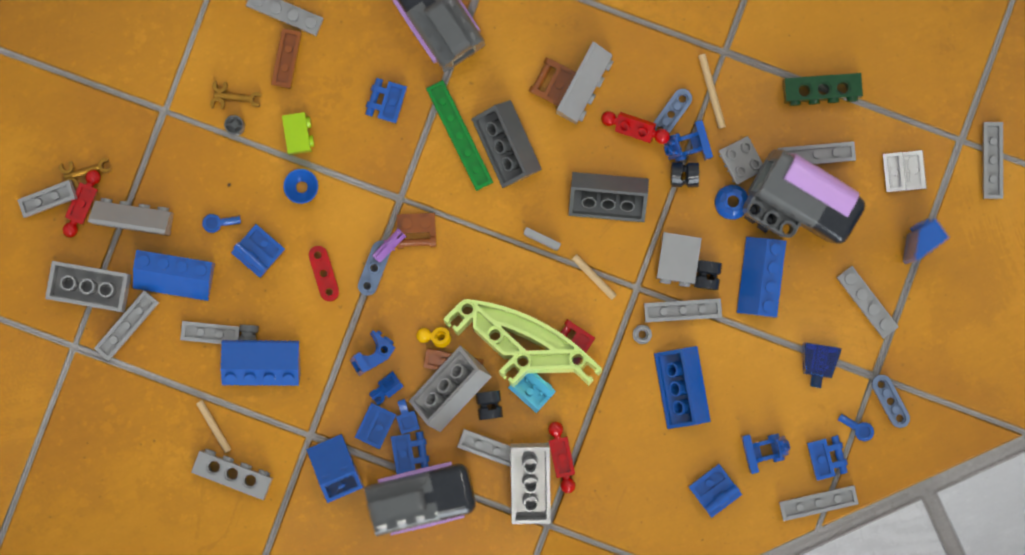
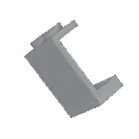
M663 232L656 279H660L659 283L671 284V281L679 282L678 286L690 287V284H695L702 238Z

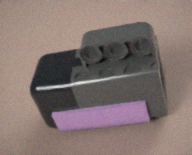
M392 0L432 62H437L443 72L449 71L485 46V40L480 34L479 27L461 0Z
M780 149L772 150L767 156L748 190L749 196L743 205V212L747 217L781 237L790 238L794 236L799 227L802 226L823 240L842 244L849 238L865 210V202L859 197L858 191L799 155L787 153ZM753 204L757 206L755 214L750 212V207ZM768 214H772L773 216V222L771 224H768L766 221V217ZM787 223L789 225V231L788 233L784 234L782 228L783 225Z
M452 461L378 479V483L364 487L367 507L376 536L389 533L391 535L465 518V515L472 513L476 506L468 468L461 463L452 464Z

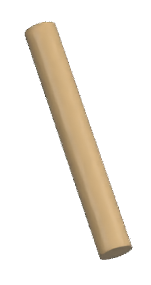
M577 254L571 259L611 300L617 295Z
M203 400L196 403L223 451L227 453L232 450Z

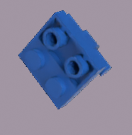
M255 224L241 242L234 246V250L231 253L261 278L284 252L285 248Z
M717 464L688 486L711 518L742 495L739 488L733 483L720 464Z

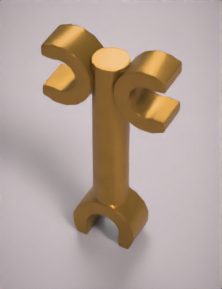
M217 81L213 82V89L215 91L214 98L210 102L211 108H214L215 103L219 101L221 102V109L224 110V100L251 103L254 107H260L261 104L254 103L253 101L255 97H262L260 93L255 92L251 95L225 92L228 89L226 82H224L222 89L217 88Z
M107 158L101 159L96 165L75 171L74 164L71 161L69 162L70 168L68 170H64L62 164L59 165V170L64 173L65 181L72 180L76 188L79 182L75 178L85 176L89 170H97L104 173L112 171L111 168H103V164L109 162Z

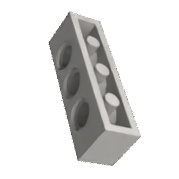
M210 449L199 451L191 473L265 500L273 477L269 476V472L259 469V472L251 469V465L241 462V465L236 464L233 458L223 455V458L215 456L216 452ZM213 461H217L220 464L218 472H214L210 468ZM231 468H235L238 471V476L235 479L230 478L228 475V471ZM248 475H253L256 478V483L253 486L248 485L246 482Z

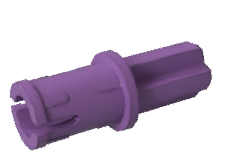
M397 228L387 240H383L384 243L372 256L378 262H381L392 250L395 251L394 248L407 236Z

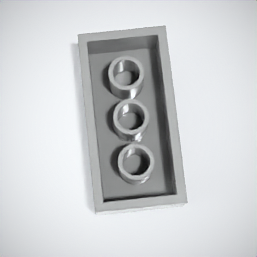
M52 261L45 299L125 313L132 275Z
M510 443L512 524H550L549 443Z

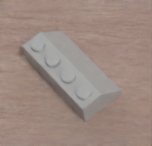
M592 42L559 104L556 114L577 124L578 120L583 121L587 113L584 110L587 103L592 104L596 96L593 94L595 88L601 87L605 79L602 77L604 71H609L614 62L611 60V53L597 43Z
M101 198V201L94 202L88 222L95 225L170 236L174 213L169 212V208L158 207L155 210L150 209V205L139 204L138 207L131 206V202L120 201L119 204H114L111 199Z
M459 346L409 402L428 426L441 432L492 376L478 360L462 346Z

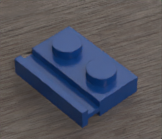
M371 403L355 438L380 449L397 414Z

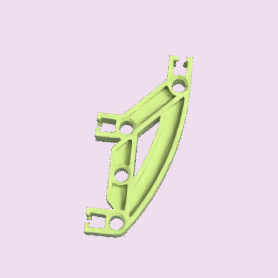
M465 299L443 319L449 328L452 326L450 322L457 316L463 319L458 327L455 325L452 327L454 333L458 336L473 322L474 332L503 359H510L499 370L500 376L506 379V373L513 367L519 371L513 379L511 377L508 379L513 388L530 373L574 372L588 386L594 380L582 371L586 365L595 370L594 372L598 376L602 373V368L563 334L517 310L489 302ZM465 307H471L473 309V311L470 314H464L462 312ZM506 331L521 336L545 350L526 351ZM496 332L501 336L498 340H492L490 335ZM575 357H580L583 359V362L580 365H576L572 360ZM525 358L528 360V364L520 366L518 361Z

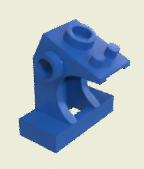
M702 120L694 123L695 133L680 137L679 133L670 136L669 141L664 144V151L669 160L675 159L676 162L686 160V156L702 152L704 161L713 158ZM690 139L693 149L682 152L679 142Z
M373 330L370 333L376 344L375 352L369 356L362 355L359 352L350 359L358 376L365 374L386 361L396 348L393 346L394 342L386 336L384 338L380 336L382 332L379 330L377 332Z
M779 433L769 435L767 440L752 443L749 434L741 436L750 474L759 473L758 462L769 459L778 462L785 460V456L789 455V441L785 439V436L779 437ZM771 444L773 454L762 457L760 446Z

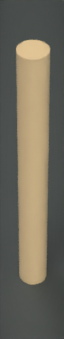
M701 54L698 56L718 129H722L726 125L706 54Z

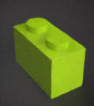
M305 112L283 115L282 120L288 154L312 152L311 147H314L315 144L313 135H309L308 128H312L310 116L307 117Z

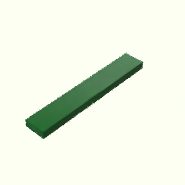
M442 80L427 87L426 90L475 190L478 191L492 184V178L444 81Z

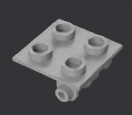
M748 136L719 150V157L726 164L724 166L728 168L727 172H730L736 185L758 174L763 165Z

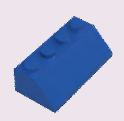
M928 218L910 228L911 232L906 237L903 263L908 264L918 261L949 239V236L936 219L930 221Z
M746 237L737 313L777 317L786 241Z
M136 250L133 266V289L209 301L215 263Z
M222 340V385L299 386L301 374L299 341Z
M694 346L654 353L667 429L711 422L698 347Z

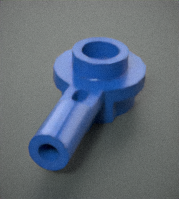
M209 214L204 217L202 225L207 232L215 233L220 230L221 226L241 224L240 216L219 218L215 214Z
M843 414L838 418L840 422L855 430V435L859 440L868 441L873 437L874 429L871 424L867 422L858 424Z

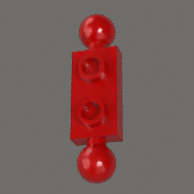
M606 111L602 114V123L605 126L616 125L615 132L651 143L653 138L659 144H665L670 139V134L667 130H655L656 123L623 112L618 114V118L611 111Z
M89 170L85 176L87 183L83 184L80 182L77 187V199L71 201L65 218L70 219V222L63 226V234L66 237L72 238L78 233L77 223L84 225L99 191L93 188L101 180V175L97 170Z
M555 421L548 427L549 434L554 437L553 440L548 441L556 478L562 477L563 479L560 484L561 490L564 493H572L575 490L576 484L570 478V475H575L569 442L567 437L561 438L563 425Z

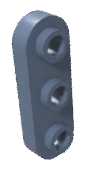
M679 89L674 93L653 122L656 123L655 130L657 127H662L669 133L692 102V95L688 90ZM684 96L686 101L680 102L679 97ZM669 111L674 112L675 116L673 118L668 117Z
M384 241L375 242L358 282V289L363 295H373L380 283L391 252L381 262H378L372 255ZM374 264L378 266V270L375 272L371 271V266ZM366 282L371 284V288L368 290L364 288Z
M886 375L875 376L871 386L891 424L897 428L906 427L910 422V415L890 378ZM879 381L884 382V386L882 388L878 387ZM890 397L893 399V404L891 405L887 403V399ZM899 414L902 415V421L900 422L896 420V416Z

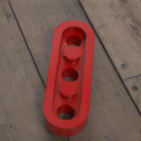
M314 246L310 249L308 256L321 297L325 301L332 302L339 296V287L330 258L324 247ZM321 252V258L316 259L315 253ZM322 270L327 271L326 277H321L320 272ZM328 288L333 290L332 295L326 294Z

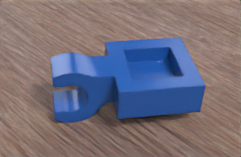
M392 371L378 382L379 387L371 391L369 395L377 405L383 403L385 396L390 398L404 386Z
M399 400L398 405L401 414L397 415L396 418L401 435L420 429L415 410L409 412L406 400Z

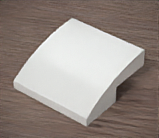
M923 150L883 154L887 192L927 189Z

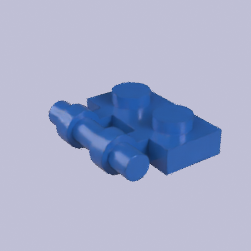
M376 78L374 85L371 87L370 100L366 103L367 110L365 115L373 117L374 110H378V119L396 124L407 86L388 81L387 88H383V80ZM379 93L384 94L382 105L377 104Z
M423 431L415 432L417 440L411 441L410 433L391 436L397 474L416 470L415 464L421 463V468L429 467L428 462L430 459L427 456L425 446L427 440L424 439ZM418 446L419 457L417 458L413 456L412 447Z
M838 435L831 437L832 445H828L826 439L806 443L816 481L836 476L834 468L839 467L840 474L848 473L847 459H844L843 444L840 442ZM830 451H835L836 462H832Z

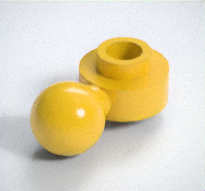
M443 327L435 329L432 333L427 328H421L416 334L419 342L427 343L432 340L433 344L438 348L446 347L451 342L449 331Z

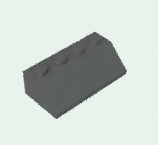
M511 100L494 105L472 118L502 188L542 170Z
M572 172L568 216L645 222L649 179Z

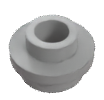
M639 325L634 329L633 339L637 343L646 344L651 340L652 332L648 326ZM640 331H644L646 333L645 338L639 337Z

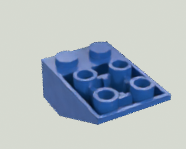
M342 434L306 449L327 503L364 488V484Z

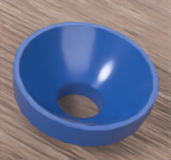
M306 169L291 171L286 176L283 185L288 199L297 204L308 203L314 199L319 187L315 175ZM299 182L307 184L306 192L300 193L297 191L296 186Z
M725 186L718 191L715 197V208L726 219H738L744 215L743 205L748 198V194L740 186ZM730 196L738 198L739 203L736 207L728 205L727 200Z

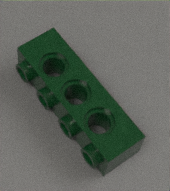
M861 73L785 78L783 80L784 103H789V106H799L801 102L816 105L820 104V101L825 100L828 103H839V99H846L847 102H856L858 98L863 96ZM838 84L846 86V93L842 94L837 90ZM820 85L827 88L828 92L826 95L819 93L818 87ZM800 87L808 89L809 93L807 96H802L799 93Z

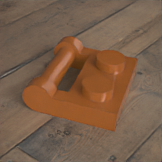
M546 57L543 62L545 64L534 85L530 87L529 92L558 107L576 72ZM552 67L556 69V72L546 91L543 92L540 88Z
M435 213L397 214V228L404 234L430 233V238L403 239L398 244V249L410 246L436 247Z

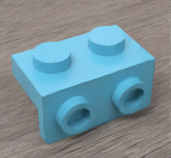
M538 373L527 374L514 388L511 385L508 387L535 413L556 392L551 384L545 382Z

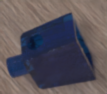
M803 343V374L811 375L810 387L821 388L823 377L832 378L841 348Z

